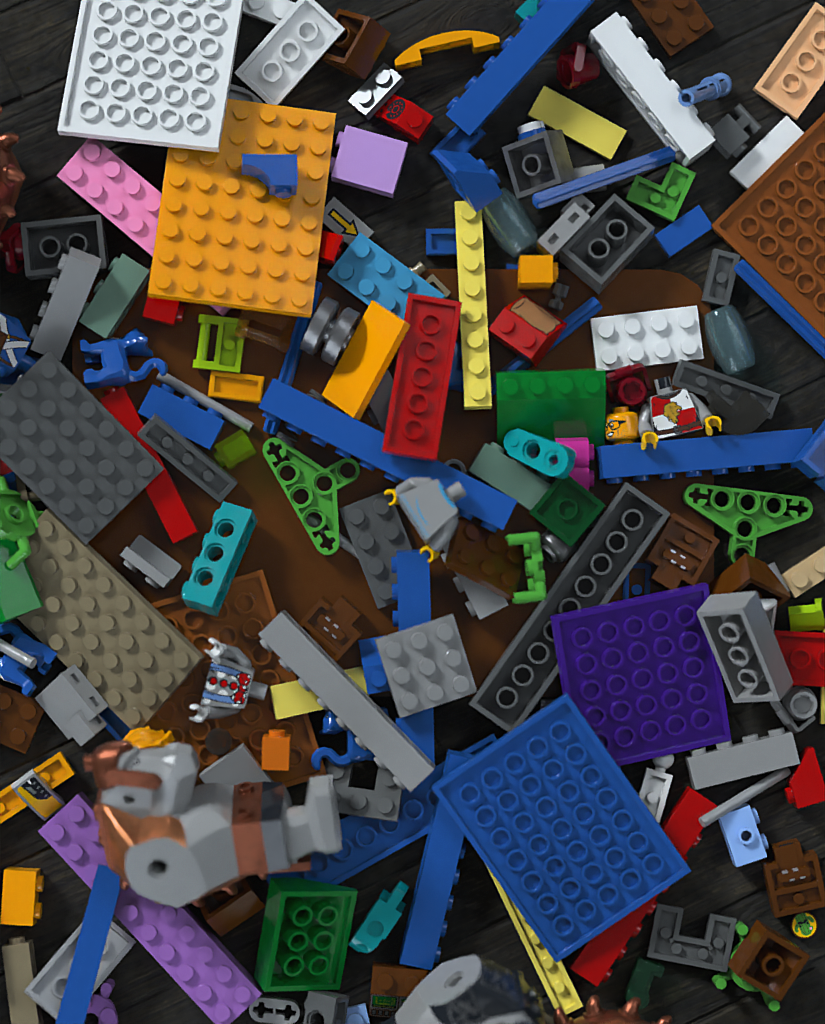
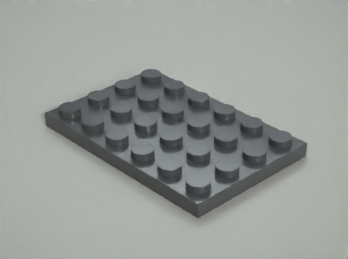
M50 351L0 397V458L85 544L101 531L164 469Z

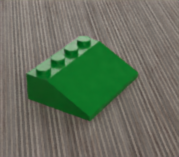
M603 368L495 371L496 433L499 446L505 449L503 443L505 435L510 430H516L517 428L555 441V438L587 437L589 444H594V449L604 446L606 373Z
M296 877L270 879L254 978L264 992L340 990L358 892L355 888Z

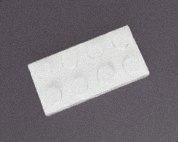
M298 0L235 71V74L267 104L279 105L346 29L315 0Z
M697 305L590 318L596 368L612 371L637 363H642L645 367L678 363L679 359L685 361L704 359Z

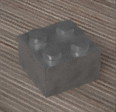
M546 130L502 147L517 199L532 198V195L537 192L576 179L562 130Z

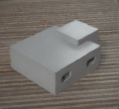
M583 194L573 197L561 210V217L537 241L536 251L540 255H553L554 262L560 256L561 249L590 219L589 215L594 211L595 205Z
M75 664L62 672L35 697L68 740L73 737L80 746L84 745L107 726L99 714L109 705Z

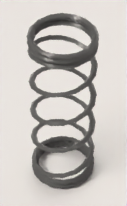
M310 389V394H306L324 404L327 403V400L313 389ZM289 429L287 430L295 439L281 432L277 433L276 436L290 447L295 445L292 441H298Z

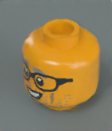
M628 406L612 408L613 413L605 416L606 439L613 442V445L635 443L634 440L640 437L638 431L639 415L636 412H629Z

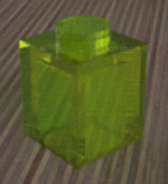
M243 429L214 445L217 449V452L214 453L215 458L221 467L226 465L229 470L257 454Z

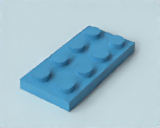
M361 232L327 274L332 280L367 306L373 300L403 320L408 293L442 299L446 298L444 294Z

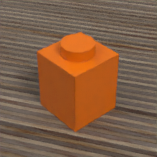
M270 729L269 733H264L262 737L261 770L289 771L291 734H285V730Z

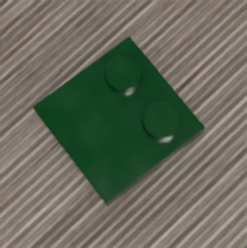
M568 476L565 479L557 478L529 513L572 548L606 505L571 476Z

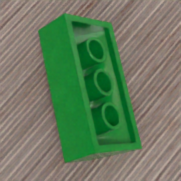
M7 538L5 540L0 539V625L44 606L26 561L21 562L15 569H10L7 566V561L19 550L18 543Z

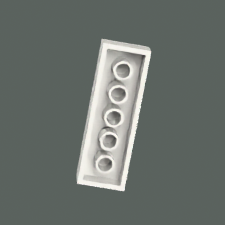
M615 12L590 31L587 45L666 147L670 146L676 152V160L680 166L686 168L710 149L715 142L713 138L715 133L706 122L702 123L696 116L698 111L694 105L684 107L679 103L678 95L682 93L679 85L674 80L669 81L664 74L665 68L657 58L653 60L647 52L649 48L641 37L636 38L631 30L633 28L625 16L620 17Z

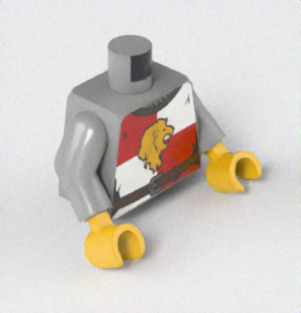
M669 376L654 380L658 395L646 399L639 412L638 431L642 439L640 447L642 450L646 449V443L653 444L654 449H656L658 441L697 432L703 429V425H705L708 436L712 435L711 427L713 426L718 427L719 431H722L721 419L713 416L706 405L693 393H688L686 388L673 391Z

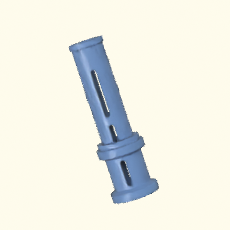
M716 73L713 76L706 77L699 85L682 90V93L678 95L679 103L684 107H689L703 100L713 101L719 97L726 96L732 89V81L725 73Z

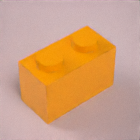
M520 255L518 260V290L550 289L553 282H556V279H558V262H553V255Z
M7 867L4 869L0 924L33 926L37 923V919H41L42 903H38L39 892H43L44 876H40V868Z

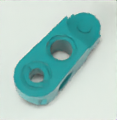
M519 428L510 430L504 437V447L508 451L509 456L546 475L565 479L574 467L576 452L571 447ZM540 447V454L537 456L536 452Z
M400 880L391 894L384 889L351 937L348 945L358 952L368 953L373 951L382 939L385 940L402 915V910L406 904L401 900L409 886Z

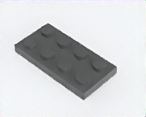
M384 491L339 509L378 609L398 601L392 600V584H397V573H392L391 557H397L396 550H412L396 506L388 505V503L393 501L391 494L384 495Z

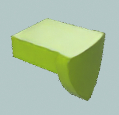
M814 598L815 604L788 607L790 631L824 630L825 618L822 598Z

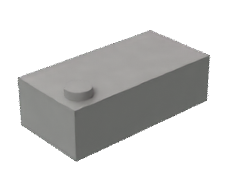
M757 591L710 595L696 613L733 702L781 701L793 684V680Z

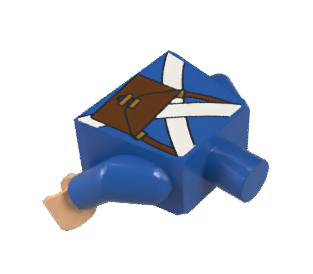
M1 312L0 378L8 377L16 368L26 373L37 363L25 354L31 344V340L27 336L20 320Z

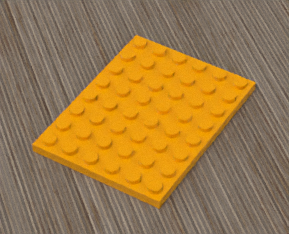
M228 99L219 152L168 147L148 297L311 318L336 113ZM242 154H297L298 186L296 195H291L289 198H278L275 195H269V189L261 180L250 175H242Z

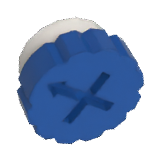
M533 121L517 128L519 132L517 138L520 141L546 131L543 121Z

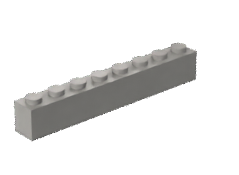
M285 609L258 634L262 638L260 640L262 646L270 653L274 651L281 658L279 663L288 672L293 670L300 677L298 679L299 684L306 691L312 690L319 697L317 702L326 711L331 709L335 713L337 723L344 730L350 729L357 736L355 738L357 744L365 751L369 749L375 755L374 761L383 770L388 768L395 775L393 780L401 789L407 788L411 792L434 770L435 764Z

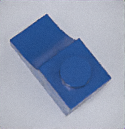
M242 154V175H250L261 180L269 189V195H275L278 198H289L291 195H296L298 186L297 154Z
M383 636L358 640L368 694L390 690L374 640Z

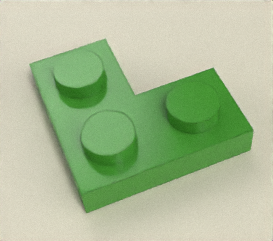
M672 162L661 186L636 175L625 201L670 222H674L696 172Z

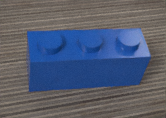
M163 383L159 387L152 384L138 413L148 419L155 413L158 414L185 438L212 451L226 425V422L221 419L223 414L210 407L206 412L197 407L198 401L187 395L183 399L173 395L175 389Z

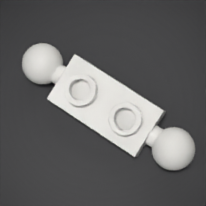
M673 754L653 758L655 769L646 767L638 794L658 824L660 823L673 775L665 773V770L671 767L674 762Z

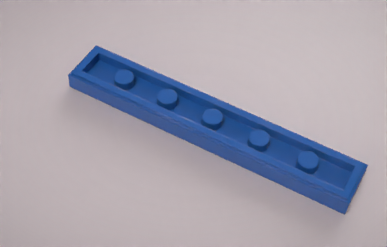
M98 864L55 1024H84L120 892V876L115 874L107 865Z

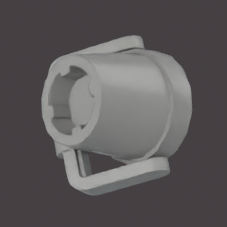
M791 685L782 698V704L780 701H770L777 716L793 734L802 731L816 719L813 714L817 709V698L809 688L803 686L793 687ZM793 719L804 722L797 727Z

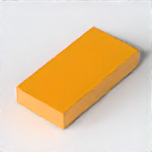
M211 370L208 397L261 403L265 377Z

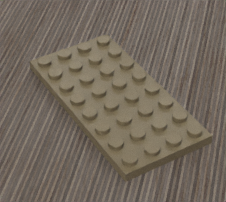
M48 508L37 520L39 525L35 533L28 539L32 552L25 559L44 606L18 617V619L43 644L57 653L56 656L68 668L75 664L109 705L108 707L131 730L140 727L144 728L205 656L88 543L85 544Z

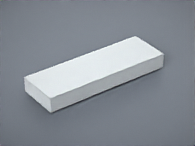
M786 115L729 173L747 190L804 132Z

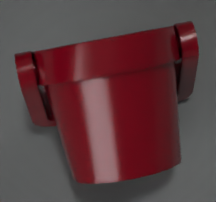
M574 42L560 52L557 61L556 78L566 89L577 88L579 85L599 77L600 66L598 59L593 53H585V44Z
M14 223L8 230H3L0 235V242L3 244V247L0 249V260H4L8 272L18 274L25 264L21 224Z
M642 363L627 365L606 374V391L611 404L616 402L620 407L628 406L629 410L636 409L645 402L648 394L647 391L652 390L647 370ZM641 371L644 381L633 374ZM617 380V382L613 386V390H611L609 382Z

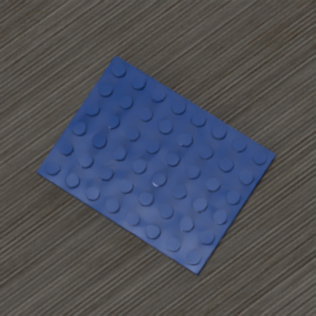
M567 693L431 785L440 801L556 963L691 872L687 863Z

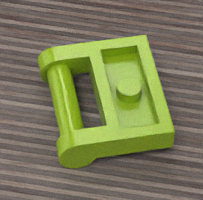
M199 314L198 323H200L197 356L196 360H193L192 368L241 373L247 320ZM211 325H218L214 362L207 361Z

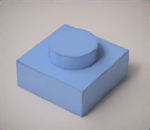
M366 1003L349 1006L345 1024H370Z

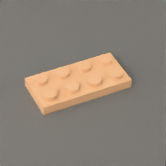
M817 2L812 6L753 89V91L795 121L825 81V8Z

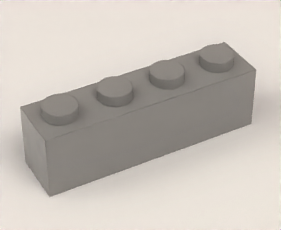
M74 247L70 248L68 255L62 254L57 266L61 270L58 278H52L47 291L51 293V297L48 302L43 300L38 312V316H41L42 319L39 325L33 324L29 334L30 340H33L30 350L43 355L50 351L61 361L100 268L101 258Z
M784 727L769 730L768 736L759 738L758 734H752L742 737L743 742L732 744V740L717 743L716 749L706 751V747H700L690 750L691 755L684 757L692 788L697 790L800 764L793 733L791 731H784Z

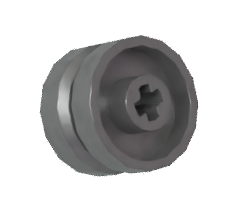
M326 296L304 335L300 349L314 355L319 351L324 342L325 345L321 358L323 361L335 366L342 353L346 350L361 314L347 307L336 320L339 302Z

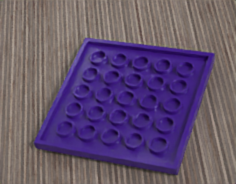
M699 583L550 616L563 695L565 693L569 695L618 766L731 740L722 674L696 613L710 596L707 583Z

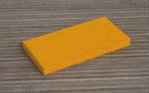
M372 300L327 383L322 396L352 418L360 420L411 324Z

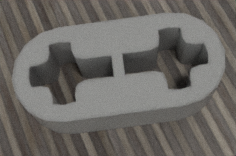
M260 996L249 1007V1014L252 1019L272 1024H293L299 1019L301 1012L300 1006L295 1000L272 996ZM260 1002H264V1006L266 1008H273V1012L265 1011L263 1016L258 1015V1010H254V1007H257ZM286 1005H291V1010L296 1011V1014H291L290 1018H285V1013L276 1012V1009L283 1010L286 1008Z

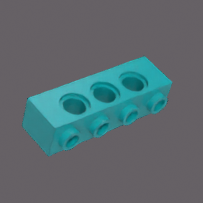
M223 501L220 509L215 511L212 519L213 526L210 533H206L204 536L201 554L195 558L192 565V575L182 588V599L188 608L218 616L258 521L253 510ZM233 531L229 537H223L225 532ZM216 555H223L219 561H212ZM206 579H213L209 585L202 586Z

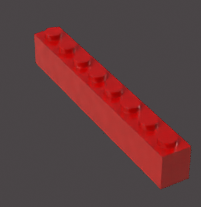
M689 786L686 787L661 825V828L685 862L688 858L685 854L689 848H695L703 836L700 833L703 826L700 824L699 818L717 807L716 804ZM667 887L661 892L665 893L669 887ZM660 893L582 945L570 961V969L597 987L600 982L605 983L613 971L610 967L616 959L620 961L626 953L628 947L625 945L630 937L635 938L643 926L640 922L646 914L651 915L656 908L658 902L655 900Z

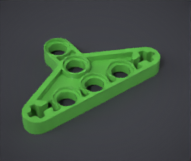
M279 438L268 439L263 445V455L306 532L320 554L324 556L334 555L338 551L340 544L337 491L358 479L360 475L359 464L352 458H344L324 469L295 448L290 447ZM270 445L281 446L282 449L279 450L281 458L284 459L288 456L290 461L281 462L275 468L273 464L278 463V460L274 454H267L270 451ZM346 463L352 464L356 469L354 476L350 478H345L340 473L341 466ZM286 466L292 467L296 472L294 479L290 481H285L280 477L281 469ZM326 476L332 480V487L329 490H319L317 481L320 477ZM297 490L307 491L309 499L306 503L298 504L294 501L293 495ZM311 513L320 514L322 517L321 525L316 528L310 527L306 522L308 515ZM326 525L329 528V531H324L326 537L335 540L332 543V550L320 547L323 543L320 534L316 538L313 536V533L320 532Z
M690 484L682 492L684 504L730 535L728 560L731 564L736 562L734 554L737 549L744 548L749 555L755 557L757 537L808 519L813 512L811 502L807 498L706 484ZM696 488L698 494L707 495V489H710L711 491L708 496L710 506L704 505L707 502L706 499H697L693 503V498L689 497V492H694ZM719 491L725 492L728 496V502L723 507L718 506L714 500L715 495ZM744 495H750L754 499V506L750 510H745L741 506V498ZM771 498L777 499L780 503V509L775 514L770 513L767 509V502ZM799 502H801L802 507H805V512L800 513V516H798L797 511L786 510L787 505L797 506ZM742 521L748 522L751 526V532L746 537L738 533L737 528Z

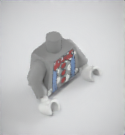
M209 638L208 641L215 644V647L210 651L204 649L212 657L200 704L204 705V707L196 704H191L189 707L198 710L195 717H189L190 720L198 723L205 719H221L237 714L246 707L248 697L264 700L268 687L267 684L253 681L255 668L252 667L251 660L239 648L221 644L214 638Z

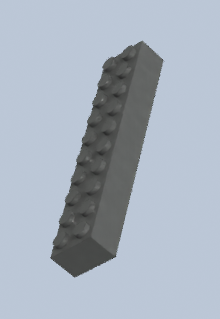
M623 483L601 514L595 526L591 528L576 552L548 589L547 598L538 603L477 692L468 702L469 705L507 732L523 723L559 672L550 616L607 604L671 513L629 483Z

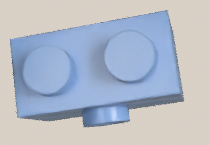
M744 803L718 819L734 866L739 867L767 857L765 850L769 849L764 833L759 834L756 824L760 823V819L755 808L751 809L750 805Z

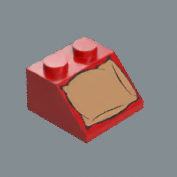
M523 295L506 306L488 330L493 339L536 368L567 327V323L526 295Z

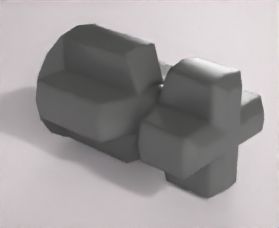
M555 282L552 292L555 299H550L548 307L561 311L564 305L561 299L566 298L570 287Z

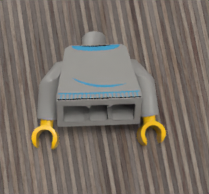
M411 477L396 486L395 489L385 490L384 495L393 494L394 496L393 501L388 503V505L400 504L425 544L429 543L420 549V554L427 550L430 551L431 558L427 562L438 558L440 550L449 542L458 524L457 517L459 511L454 503L467 495L461 484L456 482L447 489H444L438 479Z

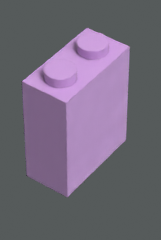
M346 125L344 132L339 131L335 147L339 148L337 158L332 157L330 161L329 173H332V181L393 198L408 149V143Z

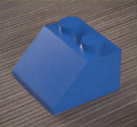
M439 149L432 152L455 192L476 212L503 194L497 185L501 182L499 177L492 169H488L481 158L476 160L470 153Z

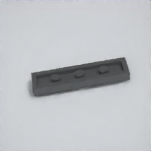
M679 359L671 381V385L686 388L688 391L770 420L780 397V394L682 359Z
M155 413L138 431V436L219 503L238 484L233 476L158 414Z

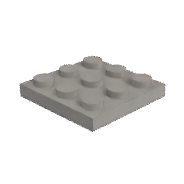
M453 614L374 639L400 718L477 692Z

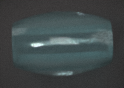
M502 188L500 190L503 194L482 208V213L495 241L513 258H518L520 255H524L536 247L539 240L533 219L523 203L508 189Z
M727 305L704 315L707 343L714 359L726 375L736 374L755 365L753 339L743 317L734 306Z

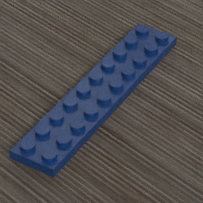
M492 733L461 752L476 755L497 741V738ZM445 761L436 765L434 770L411 792L407 788L403 790L398 822L348 815L340 820L343 850L328 854L314 851L311 853L310 870L269 873L266 878L269 885L271 878L296 877L337 885L427 834L437 798L431 785L441 779Z

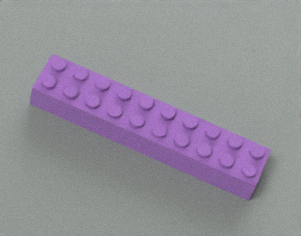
M80 792L38 832L92 890L98 864L107 865L104 847L99 844L98 829L100 827L99 821H95L94 804L83 792ZM131 887L128 890L120 888L114 915L214 1024H231L262 995L263 989L187 905L178 908L166 904L158 905L153 900L136 893Z

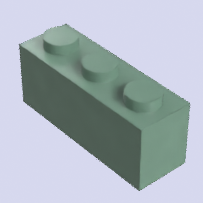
M123 253L120 258L115 257L108 268L110 273L106 280L101 279L93 291L96 295L91 303L86 302L80 313L81 318L79 322L104 339L112 338L150 279L151 272Z
M491 442L490 445L483 443L467 471L491 487L517 500L519 505L531 511L551 487V484H549L551 479L540 471H537L535 474L526 469L527 464L515 458L513 460L504 455L506 450L494 442Z

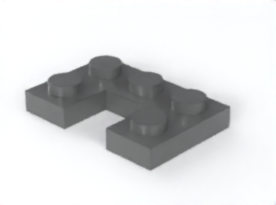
M326 758L325 768L327 775H333L339 814L398 822L403 789L394 782L393 777L395 775L388 768L383 770L378 766L375 791L350 787L354 763L345 767H337Z
M663 903L657 904L651 927L647 957L727 972V964L730 959L737 922L735 917L709 913L705 937L701 939L679 934L684 911L683 907Z

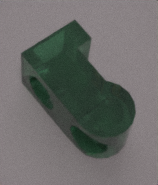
M639 955L636 956L624 992L626 1002L634 997H638L641 999L638 1010L647 1007L650 999L648 992L654 976L661 978L665 967L662 963Z

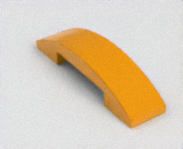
M466 30L434 35L412 45L394 60L395 70L400 71L422 66L421 55L467 44H471L473 54L497 49L500 46V39L493 34Z

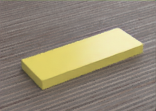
M543 86L528 114L530 118L536 121H543L544 125L552 130H562L565 137L611 161L627 131L546 86Z
M363 666L344 670L369 696ZM298 680L269 686L276 720L323 710L317 702L319 697L312 690L306 691L299 684Z

